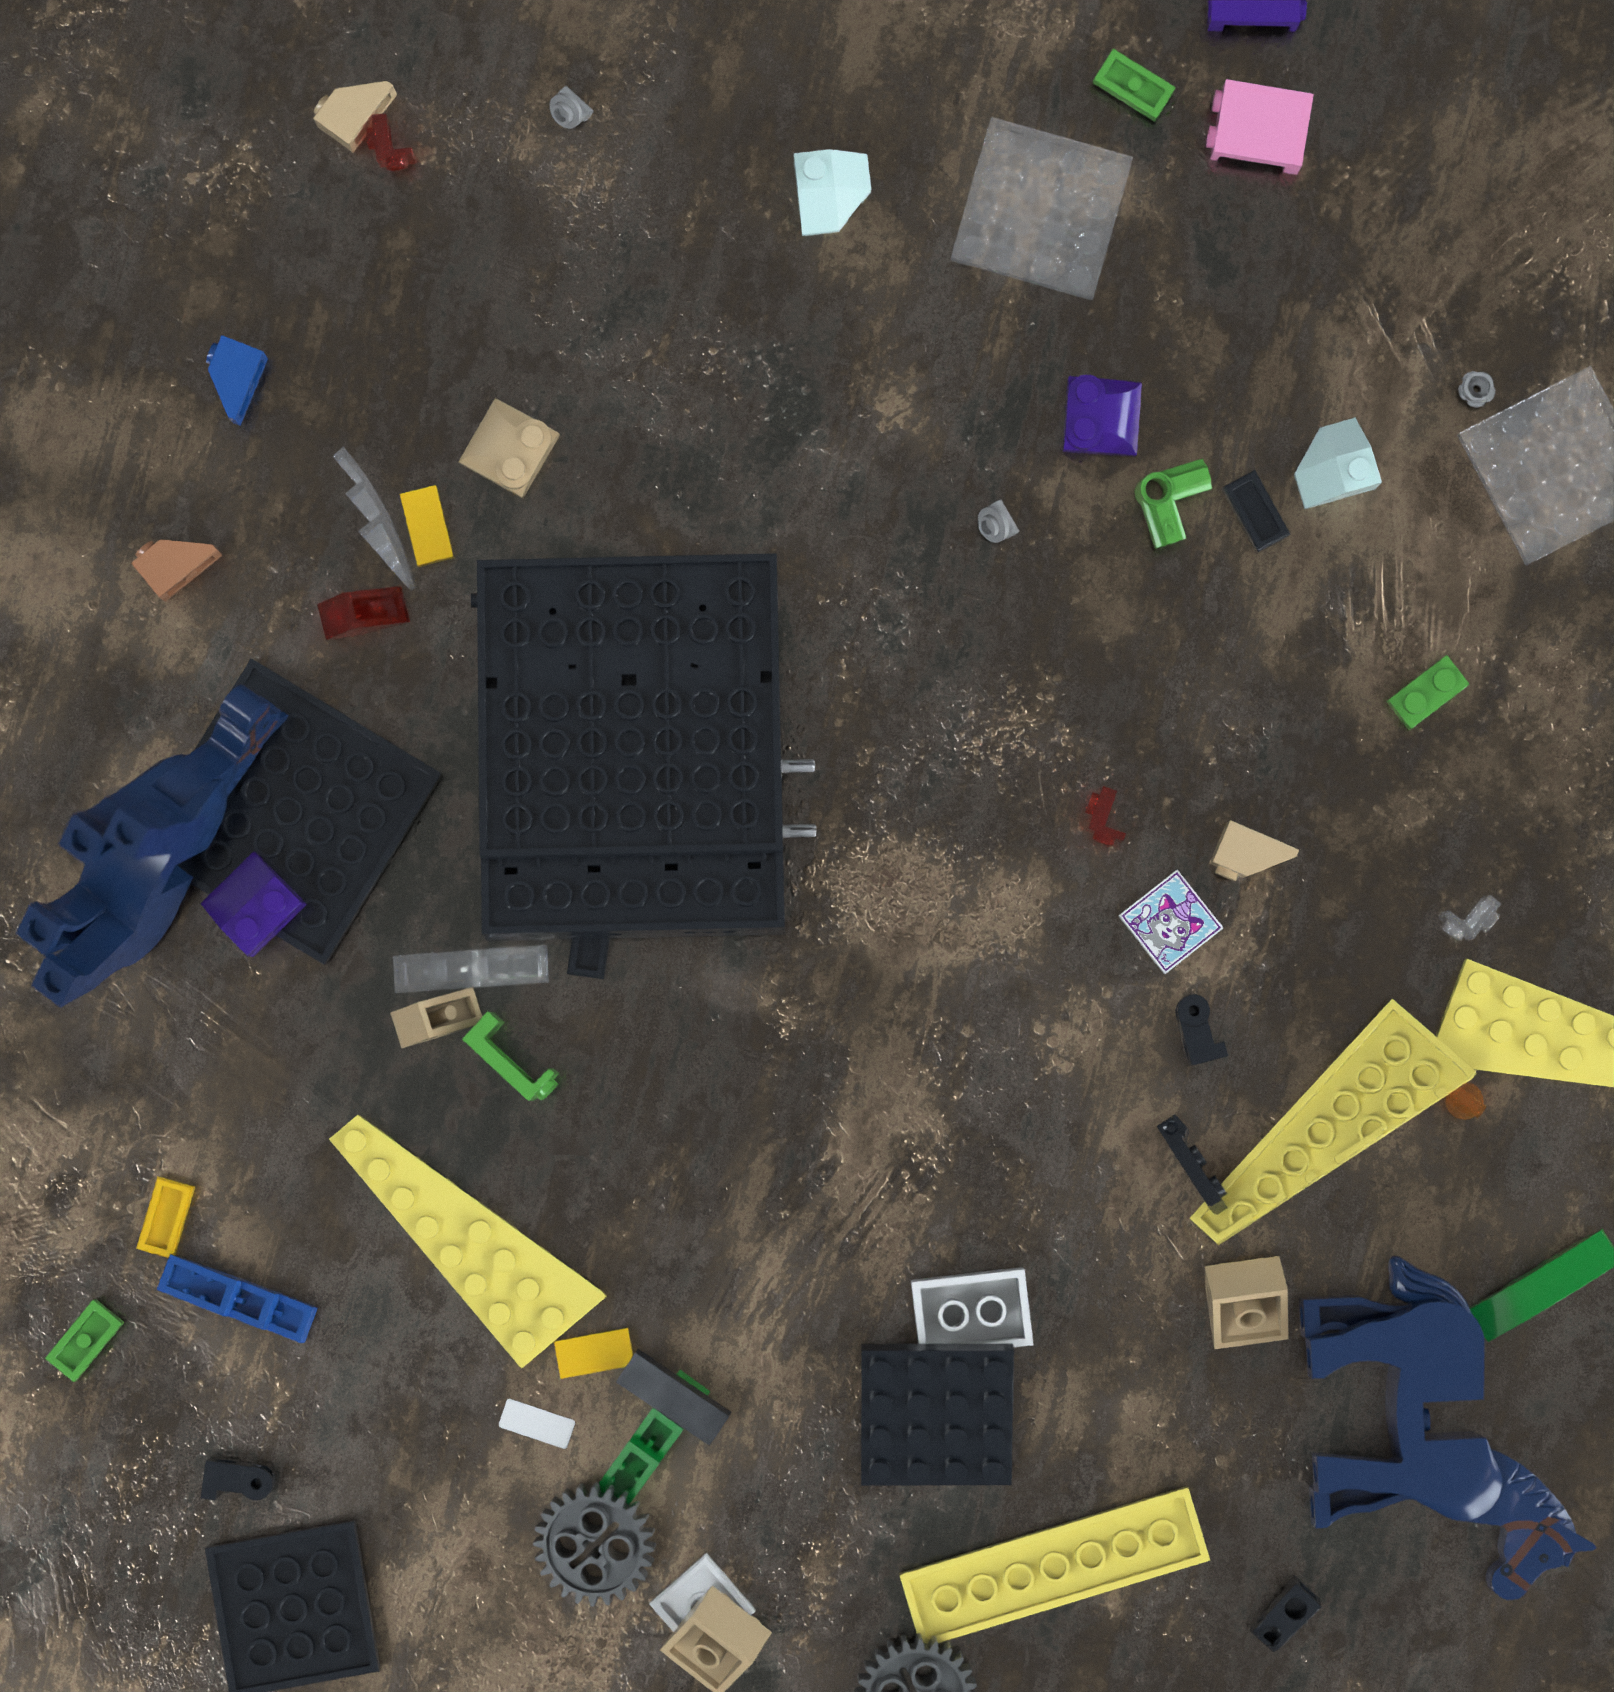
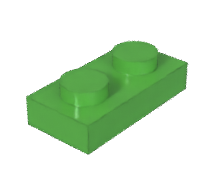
M1115 49L1111 51L1093 80V84L1154 122L1176 89L1170 83Z
M1446 655L1386 702L1406 728L1411 730L1470 684Z
M93 1299L45 1359L70 1380L76 1382L124 1322L97 1299Z

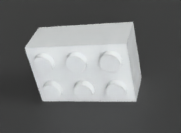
M1023 1267L911 1280L918 1344L1013 1343L1014 1347L1033 1345L1025 1269Z

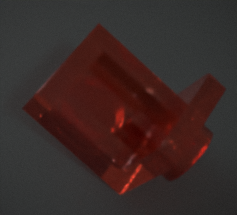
M386 113L371 115L373 127L366 128L369 150L375 149L376 159L380 167H386L388 171H400L409 167L408 164L416 163V155L412 147L393 149L390 121Z
M1103 786L1099 794L1092 792L1085 813L1091 815L1086 831L1094 833L1092 840L1113 846L1115 841L1122 843L1126 834L1105 826L1117 791Z

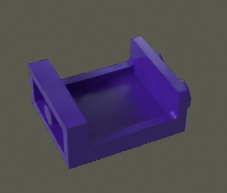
M1208 0L1207 31H1222L1224 25L1288 26V31L1296 32L1300 21H1305L1307 0Z

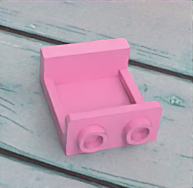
M1226 79L1222 90H1215L1212 112L1218 113L1216 126H1209L1206 148L1212 149L1210 159L1218 161L1219 157L1222 156L1282 166L1283 173L1297 175L1302 167L1314 94Z

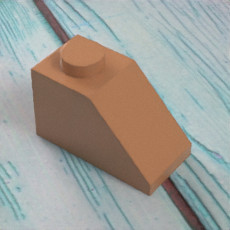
M159 540L156 543L150 541L143 545L135 553L137 559L131 564L158 597L166 602L219 559L222 554L212 544Z

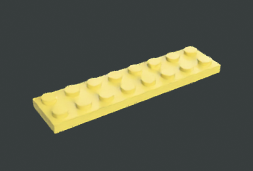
M1185 1486L901 1572L899 1575L916 1632L921 1633L923 1643L928 1644L933 1635L937 1637L938 1643L1204 1563L1210 1561V1557L1189 1488Z

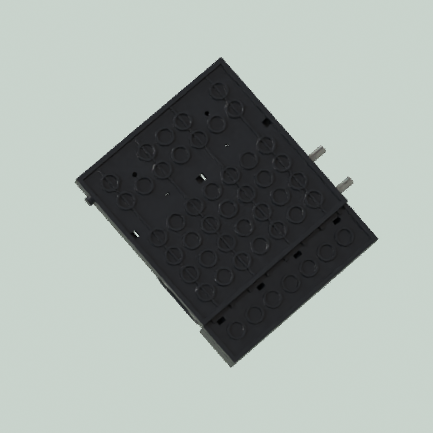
M777 553L477 560V593H471V608H477L479 849L481 858L482 935L486 941L785 935L783 838L815 837L817 828L815 824L783 825L782 773L814 772L815 761L813 759L781 760Z

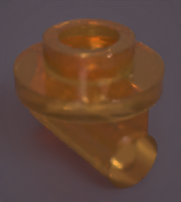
M1467 1082L1445 1096L1447 1110L1458 1119L1479 1118L1487 1107L1483 1104L1481 1091L1472 1083Z

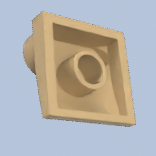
M495 398L461 456L459 463L523 499L560 435L555 430L549 428L544 422L533 419Z

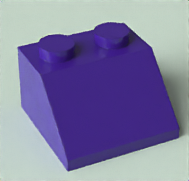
M255 851L200 903L219 928L247 956L254 957L307 905Z

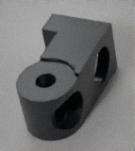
M1197 994L1182 998L1175 1008V1016L1189 1067L1228 1056L1225 1042L1214 1044L1208 1022L1210 1006L1205 998Z
M210 1457L205 1462L200 1499L216 1500L220 1496V1491L242 1493L246 1498L253 1501L262 1500L274 1489L276 1477L273 1470L263 1464Z
M1294 1575L1285 1585V1589L1270 1604V1607L1257 1618L1250 1628V1632L1267 1648L1275 1652L1322 1607L1320 1598Z

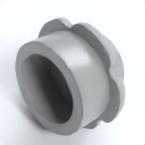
M1471 371L1463 376V383L1459 385L1458 391L1461 399L1468 401V405L1482 407L1485 402H1490L1493 399L1495 388L1493 379L1489 374ZM1474 386H1479L1480 391L1475 392L1473 389Z

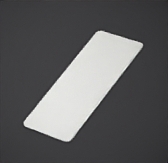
M507 1399L499 1422V1427L563 1449L567 1448L575 1425L574 1420L512 1399Z

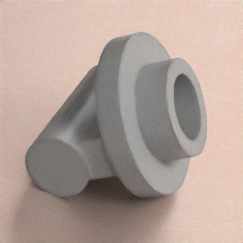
M567 86L563 87L550 100L549 107L552 117L564 128H575L582 121L585 122L594 112Z
M998 500L990 506L983 508L978 515L979 530L991 542L998 543L1020 532L1002 500Z

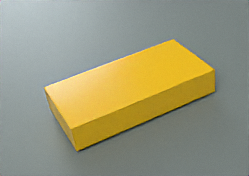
M434 485L400 494L417 566L421 567L453 559L454 554L437 486Z
M157 1176L136 1249L169 1258L170 1254H176L195 1186Z
M628 1327L554 1341L560 1379L626 1367L633 1357Z

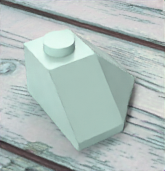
M833 149L794 153V169L802 236L839 232L860 203H863L871 193L867 154Z
M1356 418L1320 427L1294 473L1304 509L1374 490L1382 483L1372 447Z

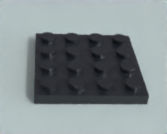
M1013 1343L861 1344V1486L1012 1485Z
M355 1520L207 1546L205 1548L229 1692H270L369 1674L381 1670Z

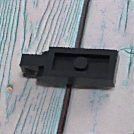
M1176 1114L1159 1124L1157 1128L1210 1210L1217 1215L1228 1207L1222 1200V1197L1227 1192L1215 1175L1208 1178L1202 1169V1166L1207 1164V1161L1197 1146L1188 1147L1189 1129Z

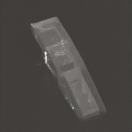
M343 446L332 457L356 483L346 495L369 521L359 530V533L407 588L413 591L417 586L406 549L393 519L370 480Z
M547 945L393 956L395 993L549 983Z

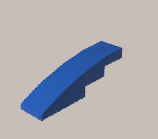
M170 1254L157 1287L158 1291L221 1316H229L261 1330H269L299 1343H305L318 1307L173 1254Z

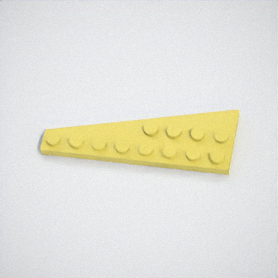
M1464 960L1436 1037L1475 1070L1614 1088L1613 1015L1472 960Z
M1391 999L1221 1183L1227 1192L1222 1197V1200L1228 1208L1216 1215L1204 1202L1190 1217V1220L1217 1245L1222 1244L1470 1081L1476 1075V1071L1394 999Z
M361 1115L354 1117L329 1139L521 1369L607 1297L601 1289L586 1280L574 1269L568 1267L509 1222L460 1189L455 1183L445 1178L427 1165L426 1162L395 1142L394 1139Z

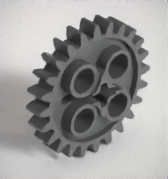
M598 1482L594 1483L590 1492H587L586 1487L581 1483L576 1489V1496L570 1489H565L562 1494L563 1501L554 1497L550 1502L553 1510L545 1508L540 1515L546 1522H539L535 1527V1531L544 1536L536 1537L533 1541V1546L543 1548V1550L537 1553L534 1559L539 1562L546 1561V1565L540 1574L547 1575L552 1573L554 1578L549 1585L551 1588L560 1583L564 1586L561 1597H566L572 1591L576 1593V1604H579L584 1596H588L591 1607H594L598 1598L602 1596L604 1603L608 1606L613 1600V1593L622 1601L627 1595L626 1588L635 1592L639 1587L637 1579H646L649 1573L644 1567H651L654 1562V1558L646 1553L653 1552L656 1548V1543L646 1539L653 1535L655 1529L643 1527V1524L649 1518V1514H636V1510L640 1505L639 1501L631 1505L625 1503L628 1496L627 1491L617 1498L614 1496V1485H610L605 1493H601ZM590 1511L599 1513L603 1518V1524H592L587 1519L586 1513ZM613 1522L619 1524L617 1529L606 1536L600 1547L596 1546L576 1567L571 1566L570 1562L584 1552L589 1542L592 1543L597 1540ZM560 1537H571L575 1541L577 1549L569 1550L563 1547ZM612 1540H624L629 1545L630 1551L619 1552L613 1546ZM596 1564L601 1568L603 1576L594 1577L590 1575L586 1565Z
M917 1633L914 1643H909L904 1634L901 1636V1645L898 1647L890 1639L887 1640L888 1652L886 1653L875 1648L874 1653L877 1661H864L865 1669L869 1674L858 1673V1683L862 1686L854 1688V1692H884L882 1691L883 1686L893 1682L900 1685L894 1692H910L907 1681L899 1671L902 1667L907 1669L917 1692H975L972 1689L977 1687L975 1677L969 1676L972 1673L970 1664H962L964 1658L961 1651L951 1655L952 1647L950 1642L947 1641L941 1648H938L936 1636L933 1635L928 1644L923 1643L921 1633ZM928 1665L934 1668L928 1675L921 1676L916 1674L917 1669L921 1666Z

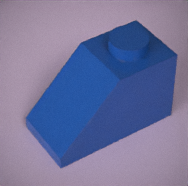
M222 335L219 343L214 342L210 347L206 363L210 364L208 371L228 418L234 424L241 426L268 357L261 350Z

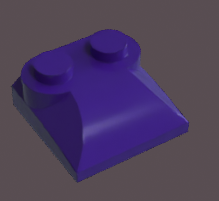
M1093 375L1069 376L1067 382L1063 452L1137 457L1142 383L1102 379Z

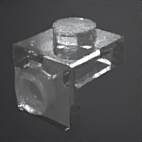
M1491 895L1483 896L1464 921L1449 910L1443 911L1439 916L1445 922L1442 928L1459 941L1463 937L1466 940H1472L1481 930L1486 933L1495 924L1500 916L1496 913V910L1501 903Z

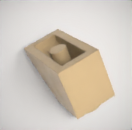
M388 81L336 88L330 96L324 95L314 109L316 115L313 119L319 129L354 153L396 97L397 93L394 86Z
M1230 820L1223 829L1209 864L1217 867L1216 874L1236 881L1238 876L1245 878L1297 857L1299 849Z
M473 987L420 1001L390 1013L401 1048L473 1027L482 1018Z

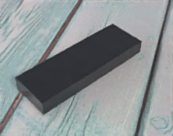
M637 1349L616 1383L709 1446L732 1413L639 1349Z

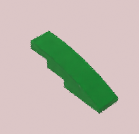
M1600 1229L1540 1262L1536 1268L1505 1284L1501 1290L1470 1306L1471 1314L1480 1324L1487 1342L1534 1317L1614 1267V1246L1604 1230Z
M682 1370L678 1371L676 1375L707 1396L709 1395L710 1391ZM652 1407L599 1481L601 1493H605L610 1485H614V1496L619 1498L623 1492L627 1491L628 1496L625 1503L630 1505L684 1428Z

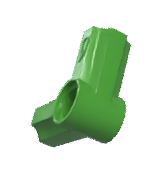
M1203 459L1160 472L1150 473L1136 484L1134 490L1135 498L1142 507L1154 549L1187 539L1175 501L1212 489L1211 476ZM1149 481L1157 482L1162 488V496L1159 500L1151 499L1147 495L1146 485Z

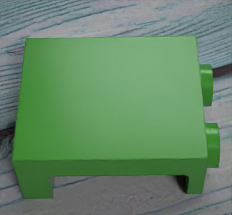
M487 1012L462 1040L528 1101H534L536 1098L540 1101L544 1100L557 1087L558 1083L554 1079L559 1073L554 1068H549L535 1082L490 1040L505 1022L494 1012Z

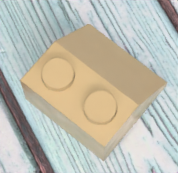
M1279 1256L1205 1266L1206 1297L1214 1349L1289 1339L1288 1289Z
M711 1586L695 1603L660 1651L712 1692H725L754 1662L772 1632L763 1626L758 1619L749 1615L735 1604L726 1594Z

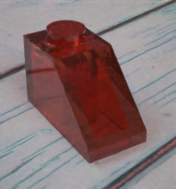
M401 586L344 592L317 604L326 640L355 637L410 622Z

